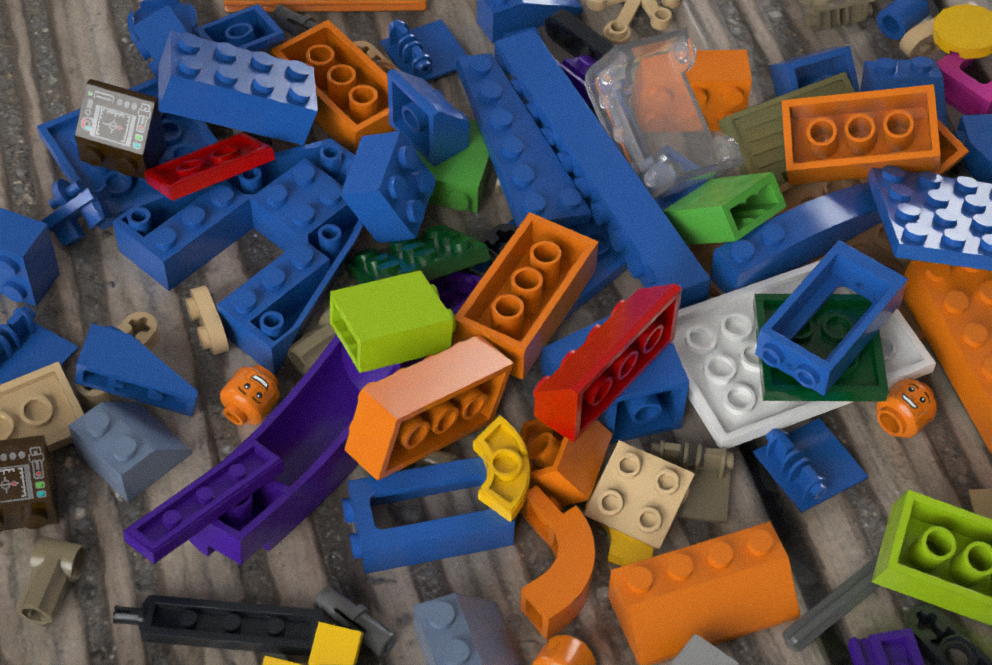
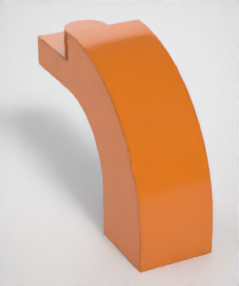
M536 485L528 490L527 498L522 507V516L551 548L555 561L544 574L521 588L520 610L541 635L548 640L567 627L577 617L587 601L592 584L595 545L591 528L580 509L574 506L563 513L558 501L550 495L546 496Z

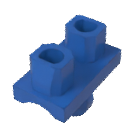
M59 179L51 187L54 197L48 200L50 207L57 210L40 222L48 224L49 232L54 233L63 247L75 245L86 236L77 222L79 218L83 216L90 229L98 228L113 218L105 202L112 194L107 186H103L97 191L93 188L84 190V186L79 180L70 184L64 179Z

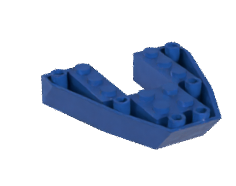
M332 138L275 152L276 159L174 201L162 193L140 201L112 221L118 250L168 291L172 290L253 228L282 249L284 253L217 304L218 314L226 337L262 367L269 370L274 376H276L287 359L290 346L300 339L331 291L363 226L362 222L340 196L355 155Z

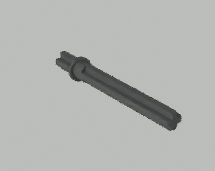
M879 554L783 631L784 643L788 648L795 652L802 651L880 587V585L872 583Z

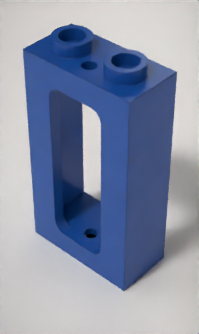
M838 240L760 329L755 355L760 357L769 366L777 367L792 376L802 386L811 388L824 396L899 307L908 278ZM839 287H847L870 300L872 305L826 360L794 343V338Z
M480 456L398 471L379 481L373 476L347 481L348 498L341 499L345 523H353L355 533L349 534L353 559L361 558L365 574L514 545L515 522L514 519L512 522H509L486 505L487 510L399 527L379 529L375 526L371 506L477 486L481 487L486 480L487 469Z

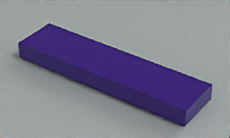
M253 439L123 530L124 541L153 564L157 563L283 472L284 460Z

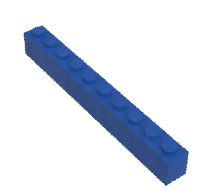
M534 29L495 41L494 58L581 196L591 208L594 221L597 225L603 226L609 235L613 249L616 252L620 251L627 261L632 277L638 278L644 288L669 284L680 286L682 291L679 310L707 300L710 277Z

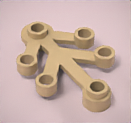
M587 0V7L593 11H602L607 6L625 2L617 19L610 21L603 30V37L621 51L625 50L630 44L631 30L629 26L640 5H642L651 19L650 24L654 29L666 30L670 27L672 13L667 8L675 9L682 4V0H662V4L667 7L663 8L658 5L656 0Z

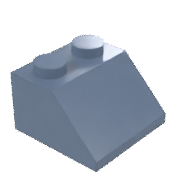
M100 402L69 425L76 454L128 503L192 454V450L140 402Z
M453 593L413 605L414 632L426 665H521L496 602Z

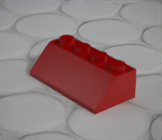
M677 284L637 289L627 300L622 299L614 307L611 316L602 325H595L589 332L586 341L576 351L574 349L570 350L563 358L560 367L551 376L546 375L539 381L533 393L535 397L534 416L574 443L674 340L682 288Z

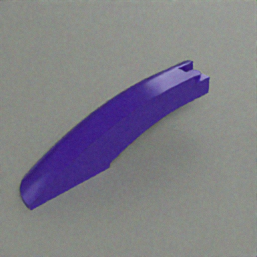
M453 272L445 277L441 276L428 282L430 285L434 284L436 286L440 300L446 309L452 310L455 316L482 277ZM335 333L332 341L286 398L251 435L226 457L228 458L255 439L284 460V471L191 537L189 541L207 557L217 550L240 565L261 547L268 551L272 550L309 516L359 465L344 449L349 435V426L353 421L357 408L358 395L362 388L370 382H377L394 374L400 368H407L423 361L426 357L359 373Z

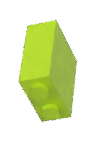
M421 270L330 291V324L359 373L426 357L431 354H438L451 348L452 333L456 331L455 316L451 309H446L439 298L436 286L429 284Z

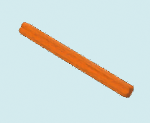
M223 0L224 10L227 13H235L259 4L266 13L273 12L280 4L285 5L294 12L425 11L427 0Z

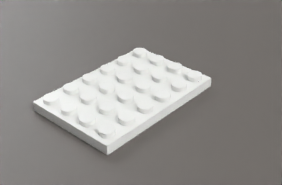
M820 261L682 308L678 311L675 338L671 343L674 344L689 379L687 397L719 449H722V447L729 449L766 435L774 428L782 429L855 402L763 401L759 359L755 355L757 340L753 311L754 294H792ZM839 287L833 294L858 293L847 287ZM896 309L879 329L888 389L901 379H916L930 374L934 371L936 362L900 311Z

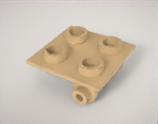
M619 440L583 515L660 550L681 504H685L691 492L689 486L695 473Z

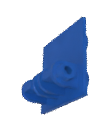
M398 19L393 20L389 24V37L380 40L381 46L400 71L422 78L426 82L457 71V58L468 56L442 19L409 30L406 22Z
M30 307L16 308L7 324H0V385L58 361L62 367L79 350V347L35 323L33 319L36 317V314Z
M820 418L790 433L774 428L766 435L768 443L753 451L756 458L801 513L868 478V475Z

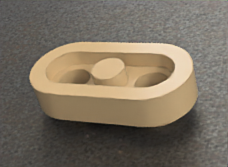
M203 285L190 289L191 297L185 299V304L191 321H199L200 327H197L196 331L202 349H210L212 355L229 351L224 327L207 286Z

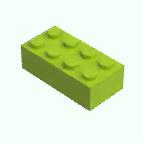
M908 489L892 504L872 583L992 626V519Z

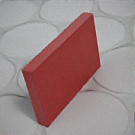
M241 132L147 169L144 174L148 185L174 201L266 164L276 158L271 146Z

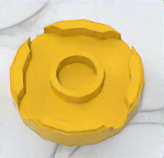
M970 4L954 5L943 9L936 16L933 24L932 36L934 43L942 51L950 54V50L959 53L958 57L965 59H976L991 55L992 11Z

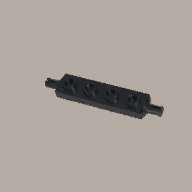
M148 595L141 608L115 605V611H113V624L138 625L142 642L310 656L318 622L325 623L323 611L320 609ZM335 625V626H339V627L351 629V626H350V627H345V626H342V625Z

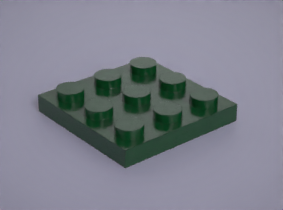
M437 225L426 229V235L416 239L390 242V247L378 251L376 248L358 251L354 254V259L345 261L348 276L360 284L421 270L427 281L491 259L486 244L458 230L447 227V225Z
M754 294L753 311L756 340H758L759 331L791 294ZM832 294L794 338L793 342L821 359L826 360L872 305L871 301L859 294ZM880 331L874 335L824 396L811 388L802 386L792 376L777 367L769 366L758 357L763 401L886 402L889 390Z

